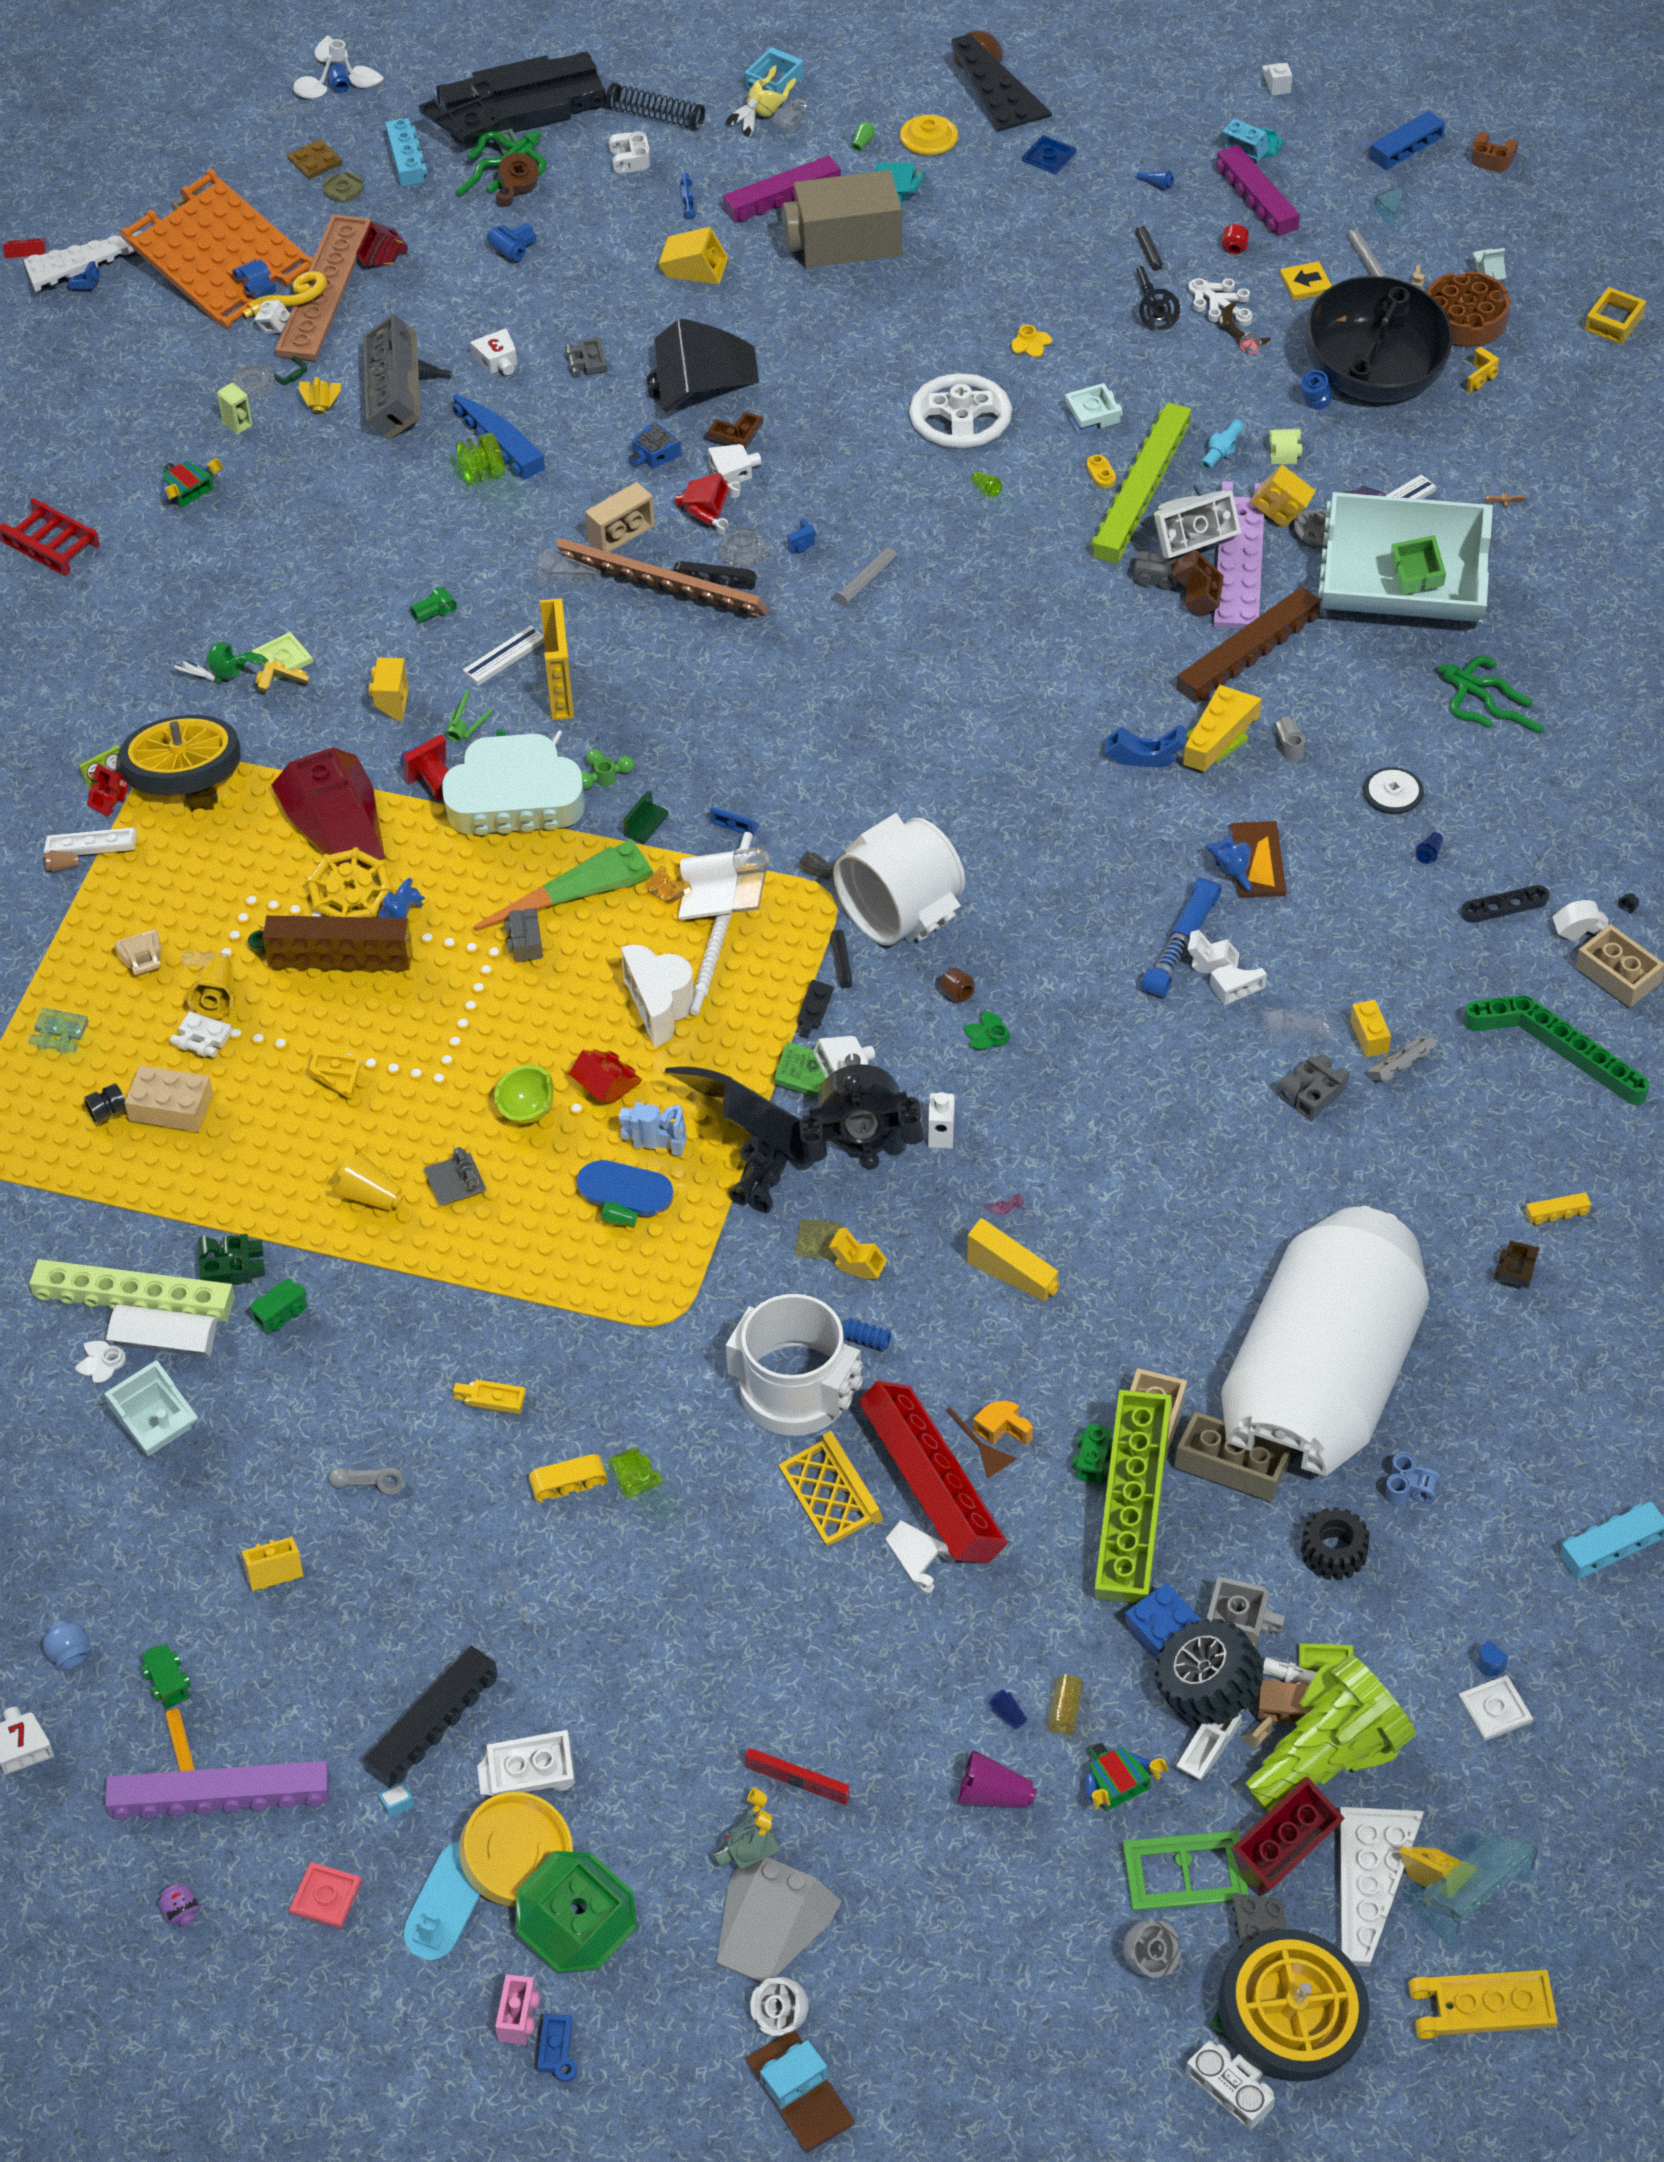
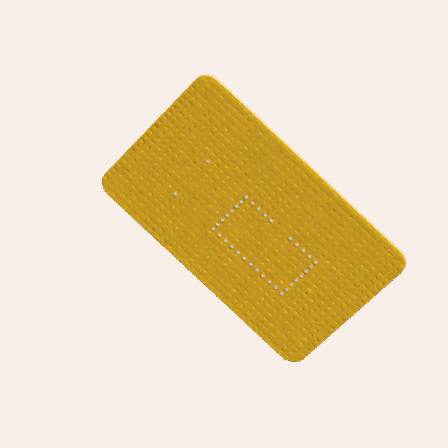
M239 762V765L232 774L212 786V790L217 789L218 803H214L213 810L196 809L191 812L190 806L185 804L184 794L154 795L132 787L110 830L136 828L138 834L135 849L97 854L0 1040L1 1181L236 1235L248 1234V1237L632 1326L655 1327L673 1322L689 1310L699 1293L731 1207L732 1200L729 1198V1191L734 1184L740 1182L747 1162L741 1158L740 1152L752 1134L723 1118L724 1098L699 1093L671 1075L664 1073L665 1068L698 1067L730 1076L770 1101L776 1086L773 1082L786 1042L792 1043L799 1024L797 1019L811 980L816 979L832 936L831 933L836 925L838 908L830 892L816 881L745 866L746 869L742 876L743 879L739 886L738 895L736 896L738 899L737 907L730 916L707 997L703 999L699 1015L694 1016L689 1013L686 1017L674 1021L675 1031L673 1036L666 1043L654 1047L624 979L621 947L641 945L650 949L655 956L675 954L683 957L691 965L694 990L716 919V915L680 920L678 917L685 886L680 870L681 859L696 857L695 855L635 843L652 868L654 875L633 886L591 894L538 909L537 916L543 957L537 960L528 959V961L516 962L514 953H509L507 939H512V936L506 934L505 921L478 931H474L473 926L610 846L614 848L626 841L564 828H557L555 830L535 829L531 832L522 830L511 831L510 833L490 832L486 835L465 834L455 830L450 825L445 804L374 789L385 855L383 860L387 864L386 870L390 885L394 889L393 894H397L398 888L406 879L412 878L413 883L411 887L417 888L421 896L425 897L424 900H421L423 906L410 907L407 915L413 947L410 970L270 968L266 953H254L250 950L248 944L250 934L259 930L264 931L266 915L328 917L313 910L311 894L308 885H306L307 877H310L323 859V854L287 819L271 787V784L283 770ZM366 865V866H363L362 868H364V869H366V870H369V869H371L372 867L369 866V865ZM329 867L324 872L320 880H326L328 878V876L332 872L329 869ZM378 874L372 877L374 886H381ZM349 883L345 885V890L347 891L350 888L355 889L354 884ZM319 888L321 899L328 897L326 889ZM374 894L368 904L372 905L378 895ZM332 904L329 905V907H331V908H333V909H335V910H337V911H339V912L342 911V909H340V908H338V907H336V906H334V905H332ZM358 906L352 907V910L348 911V913L363 910V908H358ZM151 930H157L162 945L161 958H159L161 967L134 976L132 968H127L118 958L115 942ZM222 956L229 959L233 966L235 1005L230 1014L227 1013L223 1018L215 1020L232 1025L233 1032L222 1048L213 1046L218 1050L215 1057L208 1055L203 1057L198 1055L196 1051L179 1049L178 1045L170 1043L173 1034L182 1036L179 1035L178 1028L189 1011L197 1012L192 1006L190 1008L188 1005L187 994L189 988L213 957ZM593 1049L602 1052L610 1050L619 1055V1060L622 1063L633 1067L636 1070L635 1074L642 1081L616 1102H600L568 1073L582 1050L593 1051ZM314 1051L362 1056L363 1063L352 1099L345 1097L310 1076L309 1067ZM526 1064L541 1066L550 1073L553 1080L554 1100L552 1108L547 1115L538 1121L526 1124L512 1122L500 1113L495 1104L494 1092L498 1082L508 1071L517 1066ZM140 1065L210 1076L214 1094L199 1132L129 1121L127 1112L117 1117L112 1114L110 1115V1120L96 1125L86 1108L84 1096L95 1091L102 1093V1088L116 1083L126 1100ZM641 1102L643 1106H658L659 1112L664 1114L665 1109L674 1105L681 1106L687 1132L682 1156L672 1155V1150L657 1147L648 1149L643 1145L642 1149L634 1148L633 1140L622 1139L621 1129L623 1125L619 1124L621 1108L634 1109L635 1103ZM461 1147L467 1153H471L486 1191L439 1206L424 1167L452 1159L453 1150ZM355 1150L362 1152L402 1189L401 1194L404 1198L397 1209L393 1208L389 1211L332 1193L333 1183H339L340 1176L337 1174L351 1153L355 1154ZM593 1161H613L666 1176L673 1186V1201L664 1212H657L656 1215L650 1217L638 1215L635 1227L608 1225L605 1221L600 1220L603 1206L589 1203L582 1197L577 1187V1177L580 1170Z

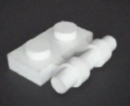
M189 1011L178 1028L179 1035L182 1036L173 1034L170 1043L178 1045L179 1049L185 1051L188 1049L196 1051L198 1055L203 1057L207 1055L215 1057L218 1050L213 1046L219 1048L224 1046L233 1032L232 1025Z

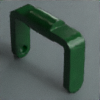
M294 356L291 359L301 367L300 369H297L284 379L273 371H270L268 374L281 385H287L301 378L308 371L307 364Z

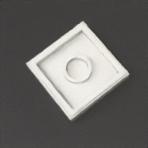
M1508 1675L1459 1693L1458 1698L1484 1741L1533 1722V1717Z

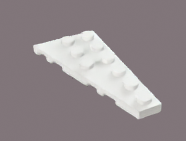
M137 231V232H135V233L132 234V235H133L134 237H136V236H138L139 234H141L143 231H140V232ZM111 236L107 240H94L86 245H73L65 250H52L48 254L31 255L23 260L36 292L41 290V285L46 283L54 285L58 283L61 277L71 278L85 272V268L90 261H95L96 267H98V262L103 260L111 262L116 255H128L135 252V250L121 236Z
M1340 1807V1813L1345 1818L1340 1823L1341 1951L1355 1966L1370 1967L1405 1869L1400 1848L1401 1846H1413L1424 1811Z

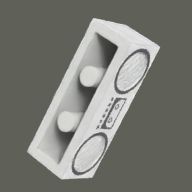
M1208 2041L1187 2062L1186 2074L1251 2131L1274 2108V2093L1265 2083L1259 2084L1257 2082L1263 2073L1248 2063L1240 2054L1232 2061L1230 2053L1224 2046L1220 2044L1216 2046L1212 2041ZM1238 2067L1241 2070H1243L1249 2077H1247L1242 2071H1240Z

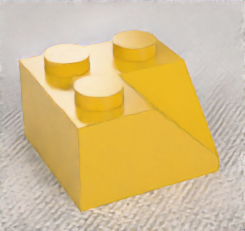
M377 658L376 667H372L373 683L369 684V696L373 697L375 707L395 720L403 721L409 688L404 658Z

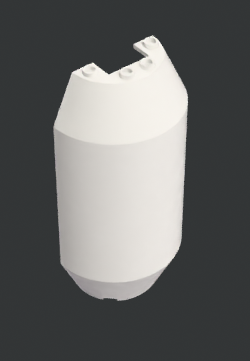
M1368 1206L1345 1208L1299 1234L1288 1245L1222 1387L1221 1396L1226 1443L1252 1451L1255 1438L1259 1436L1303 1451L1301 1468L1327 1476L1370 1442L1429 1301L1420 1246L1414 1234L1395 1215Z

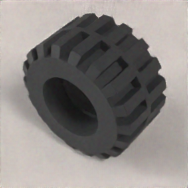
M1334 1507L1332 1511L1325 1508L1322 1510V1513L1317 1511L1313 1514V1518L1307 1520L1303 1530L1301 1544L1303 1562H1307V1568L1310 1571L1315 1568V1575L1320 1577L1322 1573L1325 1574V1579L1331 1580L1332 1576H1336L1337 1581L1343 1580V1575H1346L1349 1579L1353 1577L1354 1571L1358 1574L1361 1571L1362 1565H1365L1368 1554L1370 1534L1369 1530H1366V1523L1364 1521L1359 1522L1360 1516L1357 1514L1351 1515V1511L1348 1509L1339 1511L1340 1507ZM1334 1537L1344 1540L1349 1546L1342 1549H1333L1326 1546L1322 1541Z

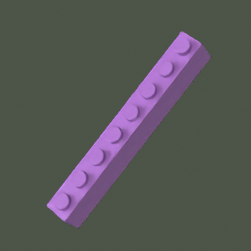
M327 1761L107 1777L106 1809L109 1817L121 1821L129 1819L130 1816H142L143 1818L150 1819L155 1818L158 1814H169L178 1817L184 1815L185 1812H197L198 1814L205 1815L212 1813L213 1810H224L233 1813L239 1811L240 1808H252L253 1810L261 1811L267 1809L268 1806H279L288 1809L296 1804H307L308 1806L316 1807L322 1805L323 1802H330V1772Z

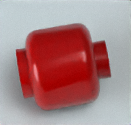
M1240 224L1227 226L1222 234V248L1229 254H1240L1247 249L1249 232L1246 227Z

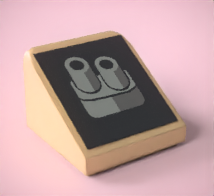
M1268 1716L1254 1720L1239 1738L1253 1749H1256L1271 1733L1272 1718Z

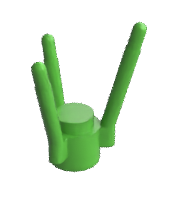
M469 690L465 691L458 711L453 709L448 728L445 732L449 740L461 742L462 739L468 740L471 733L493 712L491 709L488 710L467 730V724L460 718L470 694Z

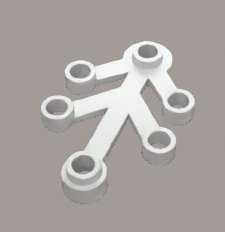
M1197 278L1189 283V291L1195 295L1193 303L1195 311L1202 312L1206 309V301L1203 299V295L1210 299L1208 319L1212 322L1220 320L1221 311L1218 305L1225 308L1230 304L1229 301L1247 302L1250 292L1247 289H1239L1237 293L1214 292H1232L1235 286V282L1232 279H1224L1222 283H1208L1206 280ZM1235 306L1232 314L1236 316V323L1240 326L1250 325L1252 323V313L1246 308L1239 309Z

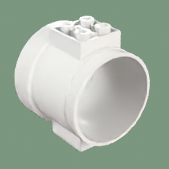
M895 813L861 834L845 850L846 854L841 856L835 863L834 882L843 907L855 925L870 939L879 944L892 945L904 937L908 943L915 939L920 942L928 937L932 931H937L944 927L949 920L956 916L955 911L961 906L957 898L964 891L965 874L960 858L944 833L925 819L912 818L903 823L898 814Z
M787 1294L768 1299L756 1308L749 1306L726 1344L728 1374L739 1378L741 1400L746 1412L758 1425L774 1433L799 1436L814 1433L829 1426L840 1417L844 1410L849 1408L853 1392L855 1390L858 1391L863 1382V1376H861L863 1362L861 1361L860 1350L843 1343V1329L836 1313L824 1302L810 1296ZM786 1347L811 1348L830 1357L820 1368L800 1375L778 1374L767 1370L757 1363L766 1354Z

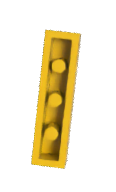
M1585 1192L1529 1203L1526 1205L1525 1213L1530 1224L1535 1223L1539 1225L1544 1221L1550 1220L1554 1222L1559 1218L1565 1217V1219H1569L1574 1215L1584 1216L1590 1212L1591 1202Z

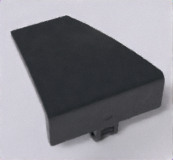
M679 319L654 339L657 368L647 375L648 395L652 399L661 398L662 410L665 412L672 410L696 392L726 386L756 384L759 382L755 347L724 330L696 321Z
M698 1067L665 1068L664 1073L671 1075L699 1093L724 1098L723 1118L752 1134L740 1152V1156L744 1161L752 1162L760 1170L767 1169L772 1163L774 1149L776 1148L799 1163L807 1162L800 1134L801 1119L725 1074Z

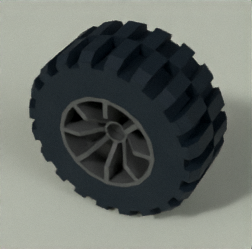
M1213 1618L1212 1621L1202 1619L1197 1624L1192 1622L1185 1625L1186 1628L1184 1630L1176 1631L1173 1634L1174 1637L1170 1641L1167 1640L1163 1645L1164 1651L1159 1652L1156 1660L1158 1664L1155 1665L1154 1671L1156 1676L1155 1683L1160 1694L1182 1720H1186L1189 1724L1212 1725L1215 1722L1217 1725L1226 1723V1719L1230 1717L1232 1719L1236 1718L1242 1709L1246 1710L1251 1705V1699H1255L1259 1693L1258 1686L1262 1685L1264 1667L1260 1654L1244 1631L1238 1628L1236 1624L1230 1621L1224 1622L1223 1619Z

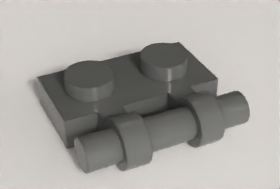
M600 337L579 340L580 346L574 347L572 344L565 346V357L569 360L568 369L574 378H578L581 375L580 371L582 369H586L587 374L607 371V363Z

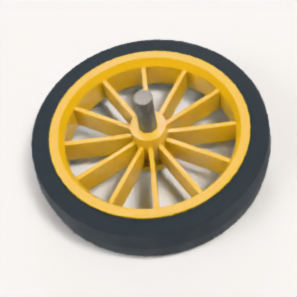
M180 715L149 723L128 736L119 751L120 767L126 782L139 791L154 795H181L209 788L232 774L239 765L241 758L240 743L234 728L221 719L205 715Z

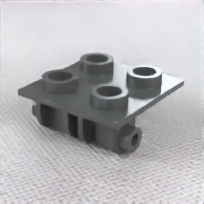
M461 1147L453 1150L452 1159L424 1167L439 1206L486 1191L471 1153H467Z
M1233 1893L1234 1904L1232 1905V1910L1235 1913L1236 1919L1234 1921V1925L1237 1927L1235 1931L1236 1934H1239L1238 1949H1241L1247 1942L1261 1934L1287 1929L1282 1899Z

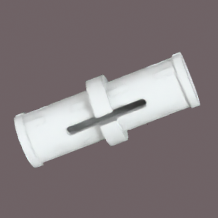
M1266 1657L1262 1674L1285 1680V1683L1303 1682L1309 1685L1317 1672L1297 1667L1296 1663L1290 1662V1664Z

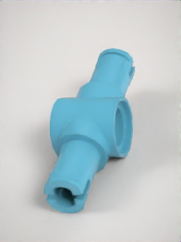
M1235 419L1228 429L1221 434L1217 432L1213 434L1208 445L1209 452L1200 462L1202 468L1211 471L1218 460L1223 459V457L1229 458L1228 455L1235 451L1236 438L1244 429V424L1240 420Z

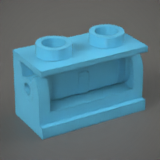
M1233 119L1222 131L1225 138V149L1239 145L1249 158L1255 162H1258L1269 150L1267 133L1237 119Z
M807 2040L801 2045L798 2043L790 2047L786 2055L778 2060L773 2059L767 2062L760 2071L761 2084L765 2086L779 2109L782 2110L827 2080L828 2066Z

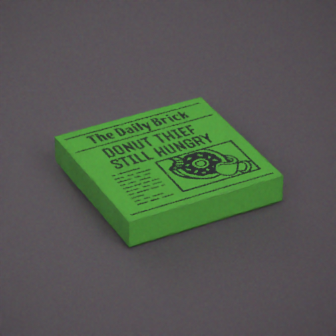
M786 1042L773 1082L774 1084L817 1097L819 1089L826 1078L813 1054L814 1050Z

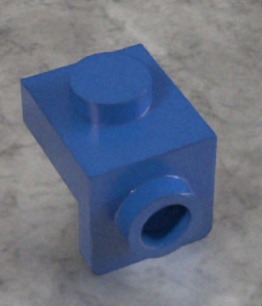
M95 261L89 262L85 272L69 279L70 289L83 291L94 288L100 279V272L96 268Z
M801 519L800 530L787 535L788 550L791 554L804 552L809 547L815 545L814 537L816 536V531L813 525H809L805 519Z

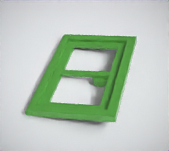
M1239 1831L1123 1841L1132 1910L1234 1902L1233 1893L1249 1895L1247 1882L1240 1875L1231 1850L1240 1840ZM1225 1848L1231 1887L1192 1891L1188 1870L1192 1857L1188 1852ZM1177 1853L1175 1863L1183 1870L1186 1891L1146 1895L1140 1856Z

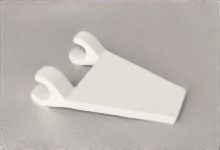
M901 1520L886 1537L888 1545L912 1582L926 1593L933 1591L934 1585L932 1583L934 1580L931 1576L922 1573L937 1554L951 1563L956 1562L949 1554V1548L945 1543Z

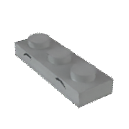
M1419 1036L1367 1070L1366 1073L1371 1080L1388 1081L1394 1077L1393 1073L1406 1069L1412 1065V1061L1416 1058L1428 1055L1430 1049L1435 1047L1437 1043L1433 1036Z

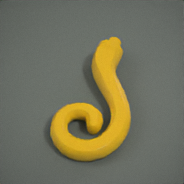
M317 271L303 273L292 284L294 292L297 293L296 295L262 296L248 303L249 308L242 312L247 319L252 315L256 317L264 301L280 300L285 307L311 301L325 290L327 285L326 276ZM315 281L316 283L311 288V286L306 282Z

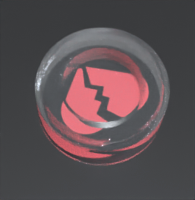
M1254 333L1245 334L1239 344L1240 350L1248 355L1256 354L1260 350L1261 339Z

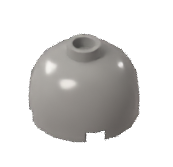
M1142 1921L1134 1925L1126 1934L1123 1942L1125 1960L1129 1967L1141 1976L1149 1978L1167 1976L1176 1968L1181 1956V1949H1178L1177 1943L1179 1937L1173 1927L1164 1921Z

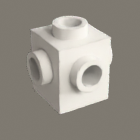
M280 300L264 301L254 320L264 333H281L290 313Z

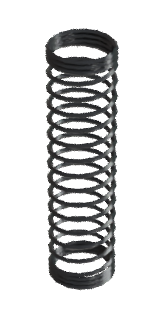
M614 82L610 84L606 93V105L608 108L621 109V111L626 110L628 113L632 111L633 114L638 113V115H644V117H655L656 120L661 119L663 122L667 120L668 123H678L682 126L683 124L679 123L680 119L678 117L680 105L683 102V111L680 119L683 117L685 127L690 126L691 129L699 130L700 127H696L697 124L702 125L705 119L704 105L693 103L691 106L690 101L685 104V101L682 100L679 103L678 98L673 100V97H670L668 99L666 95L662 98L661 94L656 97L654 92L650 96L649 91L644 93V90H641L639 92L638 88L633 91L632 87L627 89L626 85L621 87V84ZM625 87V97L622 102V104H624L625 109H622L620 105V99L622 90ZM631 89V97L628 103V106L630 105L631 110L628 111L626 107V99L628 91ZM613 90H614V93H613V106H611V105H612V104H611V96H612V92H613ZM637 90V98L633 108L636 106L637 112H633L632 99L634 92ZM641 92H643V98L639 109L642 107V114L638 112V100ZM647 93H648V94H649V98H648L647 106H646V108H645V110H647V108H648V115H645V114H644V100H645V97H646V95H647ZM654 94V104L651 112H649L650 101ZM660 96V104L657 110V113L659 112L660 118H656L655 107L657 99ZM666 97V105L662 113V115L665 113L666 119H662L661 107L663 100ZM670 99H672L671 109L668 116L671 115V121H668L667 107ZM677 100L678 105L674 118L677 116V122L675 123L673 121V108ZM689 103V112L686 118L689 125H685L684 115L686 106ZM699 109H700L699 120H698V122H697V124H696L697 114H698Z

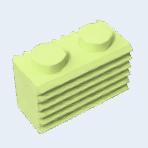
M235 383L220 389L217 392V397L220 404V413H222V422L236 434L251 427L253 422L248 394L242 391L240 387H237Z

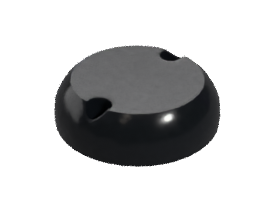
M1384 276L1355 277L1331 286L1312 305L1305 328V345L1314 368L1323 371L1327 375L1329 385L1335 390L1369 403L1398 402L1424 391L1443 372L1448 362L1453 342L1450 321L1434 298L1410 283ZM1346 316V322L1336 321L1337 319Z

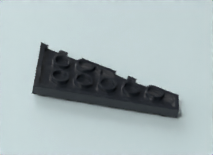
M971 34L951 40V45L997 132L1052 117V112Z

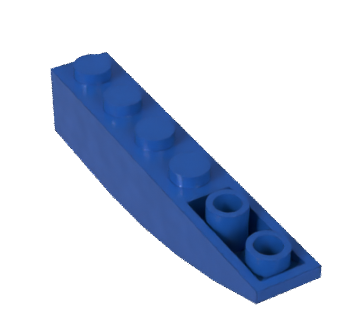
M458 394L453 395L454 405L452 408L456 416H461L466 426L473 428L480 440L484 439L487 442L489 449L499 455L502 463H507L515 476L519 475L523 480H526L545 470L544 455L518 429L484 406Z

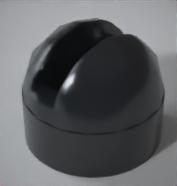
M1627 893L1619 899L1618 905L1622 910L1631 914L1638 908L1639 898L1633 893ZM1629 900L1631 902V904L1629 905L1631 909L1625 910V905L1628 906L1627 901Z

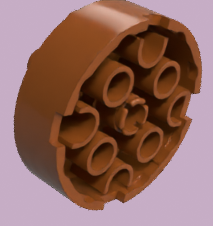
M1466 271L1465 274L1454 275V272L1439 277L1428 288L1427 294L1434 298L1442 307L1450 321L1453 335L1452 344L1460 346L1483 345L1497 339L1507 327L1511 303L1507 294L1508 290L1500 281L1487 274Z

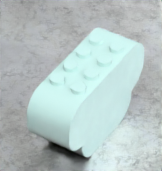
M540 734L480 738L467 748L465 764L451 768L443 779V798L448 821L455 830L465 834L486 835L490 832L510 833L511 831L518 830L531 832L535 829L555 830L559 827L575 824L582 817L585 810L580 768L574 761L565 757H558L554 743L548 737Z

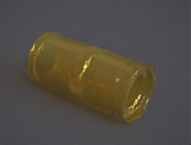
M1061 1675L1057 1678L1048 1729L1052 1733L1060 1734V1732H1063V1735L1069 1736L1075 1733L1084 1685L1083 1681L1076 1676Z

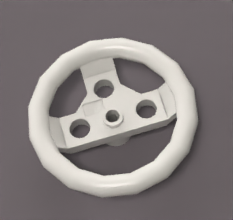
M956 373L939 376L922 385L912 397L909 416L914 429L927 441L946 448L967 449L983 446L998 438L1009 426L1013 408L1007 393L995 382L978 375ZM970 387L976 388L981 391H971ZM951 388L950 392L936 393L942 389ZM993 412L998 416V419L991 427L974 434L973 420L981 413ZM940 414L952 423V435L933 429L925 419L929 415Z

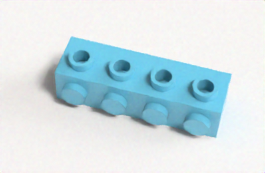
M409 118L385 122L387 138L401 187L424 183V175H427L425 163H423L419 140L416 138L415 126L410 125Z

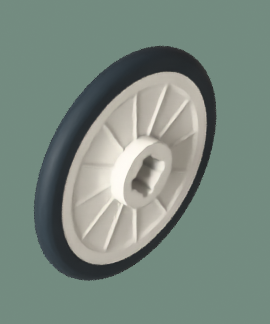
M1397 767L1382 768L1373 772L1367 777L1363 787L1365 798L1373 807L1393 814L1404 813L1414 809L1419 805L1424 795L1423 785L1419 778L1410 771Z

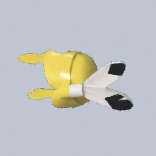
M776 65L769 70V74L764 80L759 79L754 82L748 93L747 105L733 112L726 121V124L731 126L744 119L743 132L746 137H750L754 131L755 114L762 117H771L778 110L777 107L786 101L789 91L796 83V78L789 81L783 94L762 90V87L767 85L775 76Z

